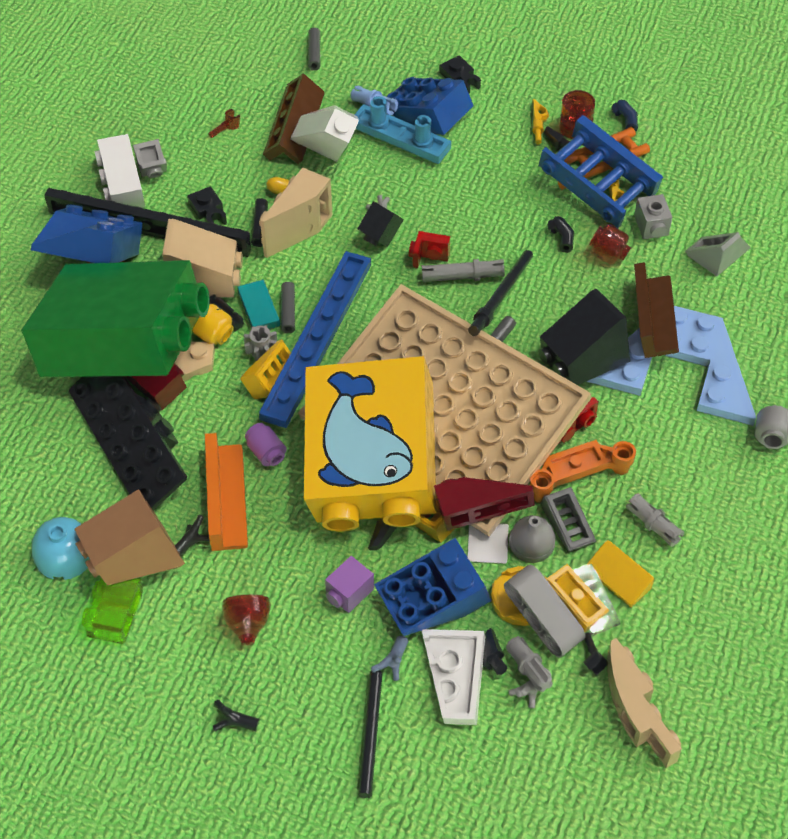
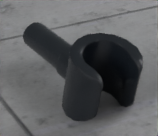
M587 632L585 633L584 640L591 655L583 663L597 676L608 665V661L598 652L591 634Z

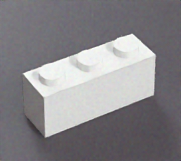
M128 134L97 140L99 151H94L98 167L103 166L104 168L99 169L102 185H108L107 188H103L105 200L144 208L142 188Z

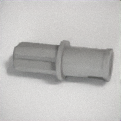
M517 636L512 638L507 643L506 650L517 662L519 672L527 675L538 691L543 692L551 688L553 685L552 677L541 664L542 659L540 655L533 653L523 637Z

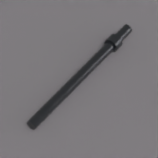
M525 250L486 305L478 309L473 317V323L468 328V332L472 336H477L483 328L490 324L493 319V313L533 258V253L530 250Z

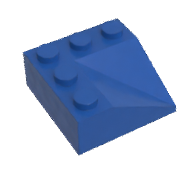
M66 205V208L57 210L31 245V251L91 263H118L139 254L142 222L133 221L134 217L128 215H117L116 218L108 216L107 211L92 210L91 213L82 211L83 207Z

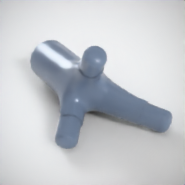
M397 636L390 653L379 664L372 666L371 671L374 673L389 666L392 668L393 680L398 681L400 662L407 647L408 639L404 636Z

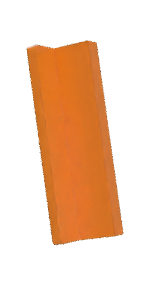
M217 433L205 434L208 532L211 551L247 548L248 535L242 445L219 446Z

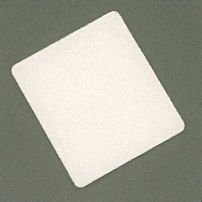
M499 524L490 537L469 525L468 559L470 562L506 564L508 558L509 525Z

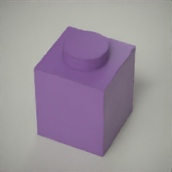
M350 556L325 579L328 601L336 608L341 607L350 613L374 590V573L353 556Z

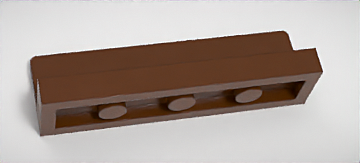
M304 73L286 86L263 155L270 161L282 153L286 154L297 164L303 161L307 147L290 140L302 115L320 109L325 93Z
M645 262L634 264L640 338L644 356L649 358L678 353L679 345L671 276L667 275L648 279Z

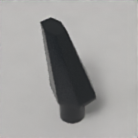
M547 126L545 128V136L557 150L562 149L570 142L566 136Z
M383 518L377 520L368 549H380L397 527L385 524Z
M489 628L485 633L483 666L489 670L493 669L497 675H502L507 671V665L502 660L505 654L502 652L494 630Z

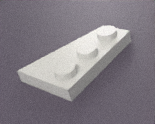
M422 630L444 724L477 725L486 638L484 631Z

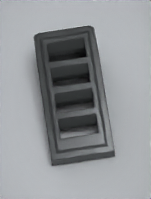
M572 487L544 496L540 502L542 509L568 553L596 542ZM565 503L566 508L557 510L556 506ZM568 513L572 515L571 518L563 521L560 517ZM573 523L578 525L577 528L569 531L565 527ZM582 532L584 538L572 542L570 536Z

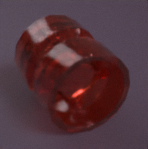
M574 90L564 95L559 129L567 138L573 139L572 134L576 120L582 115L593 122L595 99L590 93Z

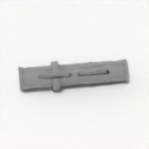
M473 259V262L421 265L423 283L459 279L480 281V278L504 277V260L479 261V259Z

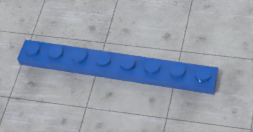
M348 251L344 253L259 412V420L287 428L305 393L306 367L320 365L371 267V258Z

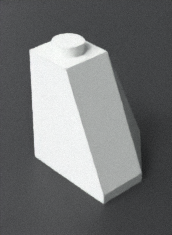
M333 105L302 115L290 140L337 162L347 147L359 119L357 116Z

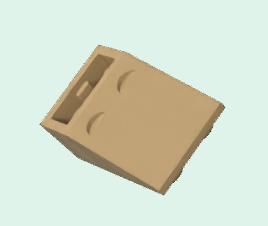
M302 168L296 176L290 179L286 189L276 196L274 204L268 211H264L260 217L259 225L261 226V243L263 244L264 257L268 258L322 230L332 217L330 178Z

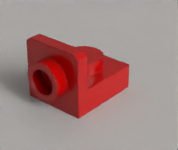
M418 231L416 241H411L409 247V257H413V268L419 267L421 257L448 262L450 236Z

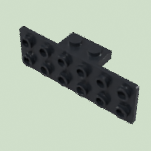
M84 376L69 389L71 397L129 495L139 489L154 511L187 480V475L171 451L178 444L177 439L172 433L174 431L173 426L160 414L161 407L152 398L146 399L137 395L125 376Z

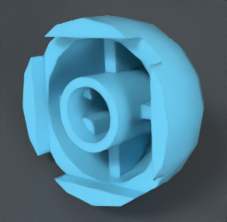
M57 517L44 522L37 529L32 539V557L39 572L47 578L54 579V576L63 577L64 580L72 579L82 574L88 568L85 562L89 560V557L85 559L75 544L80 540L74 530L82 524L79 521L67 517Z

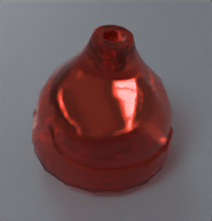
M255 594L237 595L224 599L222 602V612H224L226 624L238 636L241 645H253L257 635L268 621L271 609L270 599L266 596Z

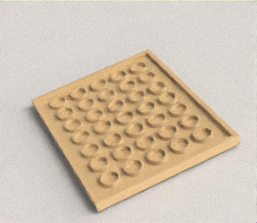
M400 284L337 364L424 356L433 382L436 485L447 479L462 477L528 485L531 476L541 468L591 399V393L482 330L477 336H472L468 332L470 323ZM305 405L298 412L303 420H305ZM506 514L470 525L490 537Z

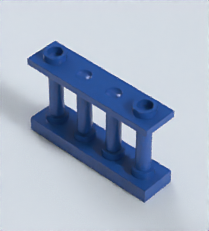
M582 115L576 120L572 134L573 139L556 154L545 147L542 150L538 166L598 212L605 221L619 228L627 211L624 207L641 192L648 196L655 195L659 190L663 176ZM581 145L594 153L577 169H573L564 162ZM600 161H604L613 170L600 182L594 185L583 177ZM623 176L634 185L614 201L604 191Z

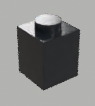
M373 201L357 229L365 234L363 239L377 247L381 243L388 247L404 219Z

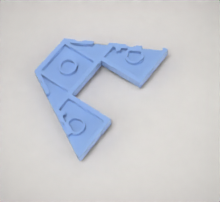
M674 306L679 352L665 356L709 367L697 411L754 426L756 415L723 318ZM640 328L628 337L630 362L586 382L641 396L652 357L645 358Z

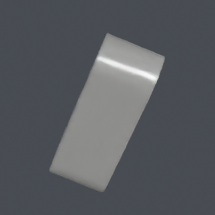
M527 565L504 583V589L509 598L542 642L556 657L561 658L585 639V632L579 622L535 566Z

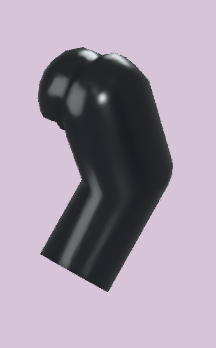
M555 216L554 219L548 221V230H551V233L555 234L558 232L560 234V250L562 252H571L573 250L574 230L563 217Z

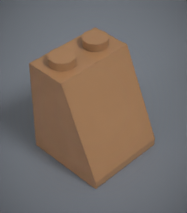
M139 489L74 529L80 539L75 543L85 559L89 557V560L85 562L86 566L94 578L100 575L107 586L178 568L185 564L164 526Z

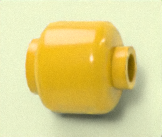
M209 304L207 315L198 318L192 332L208 344L214 343L216 345L219 343L222 345L228 340L234 330L232 318L217 305Z

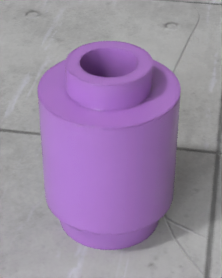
M257 423L248 429L245 434L246 444L263 466H276L283 461L286 446L269 426Z

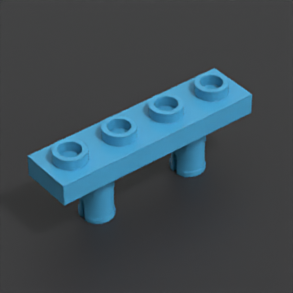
M374 97L373 101L371 100L370 106L363 104L354 114L359 119L355 129L436 164H439L451 149L450 140L431 133L430 117L426 115L418 116L415 120V125L386 114V99L383 97Z

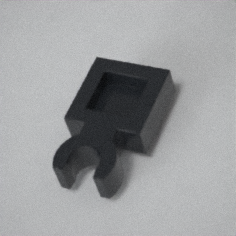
M460 55L439 65V73L444 78L463 80L469 94L470 85L480 89L481 79L474 75V69Z
M211 186L187 195L188 203L199 220L206 217L207 223L221 220L224 225L227 224L222 202Z

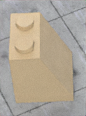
M168 219L162 253L163 261L190 260L196 282H203L207 286L209 297L213 294L216 297H234L235 286H240L241 280L240 270L237 269L242 268L243 255L242 252L237 251V241L176 219Z

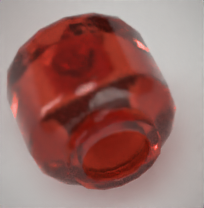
M607 224L603 228L599 226L589 243L592 246L591 253L610 265L614 264L618 259L623 261L631 249L627 245L629 240L628 234L611 224Z

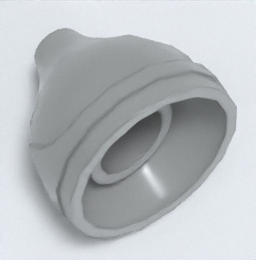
M530 515L516 522L509 535V546L512 553L518 559L537 563L544 561L552 554L555 548L556 537L552 526L544 518Z

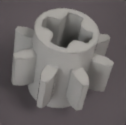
M266 325L253 326L249 334H244L245 353H252L256 361L277 342V332L270 333Z

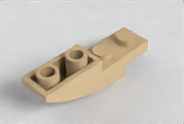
M615 638L611 640L609 646L607 672L609 687L618 716L634 745L638 747L648 742L664 766L668 768L678 761L682 750L680 739L673 730L667 729L662 722L658 708L653 703H650L654 690L651 678L646 672H641L634 663V656L629 648L622 646L618 639Z

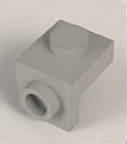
M159 139L133 145L141 177L155 178L167 171V162L163 156Z

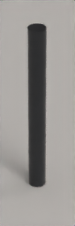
M370 671L358 794L362 798L372 797L383 674L381 671L374 673Z

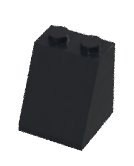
M598 289L590 291L540 336L541 349H539V355L545 365L548 364L555 373L576 385L630 362L626 316Z

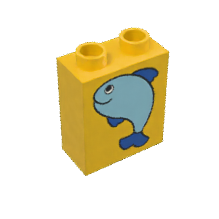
M425 357L306 367L304 501L316 522H322V526L327 530L345 532L358 528L360 519L383 518V522L389 526L408 527L419 523L420 515L437 514L434 489L436 475L433 382Z

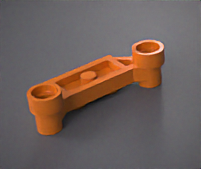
M593 440L549 455L543 463L542 469L537 470L530 478V485H532L534 492V501L540 503L544 496L550 495L557 486L606 469H612L619 475L628 473L636 456L634 445L627 441H620L614 444L613 447L599 444L597 440Z

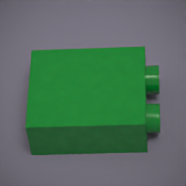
M190 260L65 264L21 331L39 377L167 376L179 353L189 349L191 331L198 318L207 315L210 304L209 292L203 282H196Z

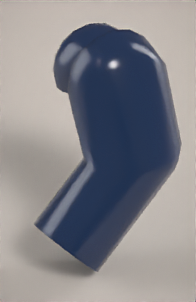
M618 100L617 103H614L611 108L615 116L623 114L625 117V129L633 127L636 132L638 130V113L626 100Z

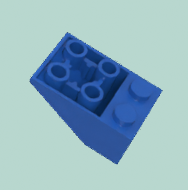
M409 77L402 81V85L387 95L388 98L396 99L398 102L397 111L392 116L415 125V120L418 116L426 115L431 118V133L444 135L474 106L464 81L452 80L451 78L433 79L429 77L424 79Z
M456 538L374 584L403 636L465 617L491 602L486 586Z

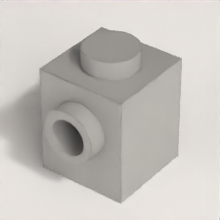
M664 195L637 198L634 217L642 238L649 239L668 236L673 217Z

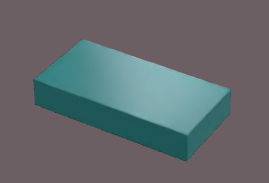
M264 279L237 287L251 328L253 326L266 325L268 329L280 326V319Z

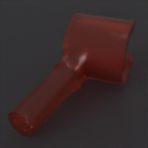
M227 110L225 112V121L208 133L209 137L213 138L227 128L231 130L237 129L240 125V115L234 117L235 110Z

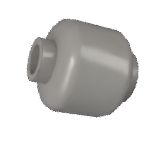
M772 405L761 409L757 414L754 434L757 441L766 448L779 449L788 445L787 408Z

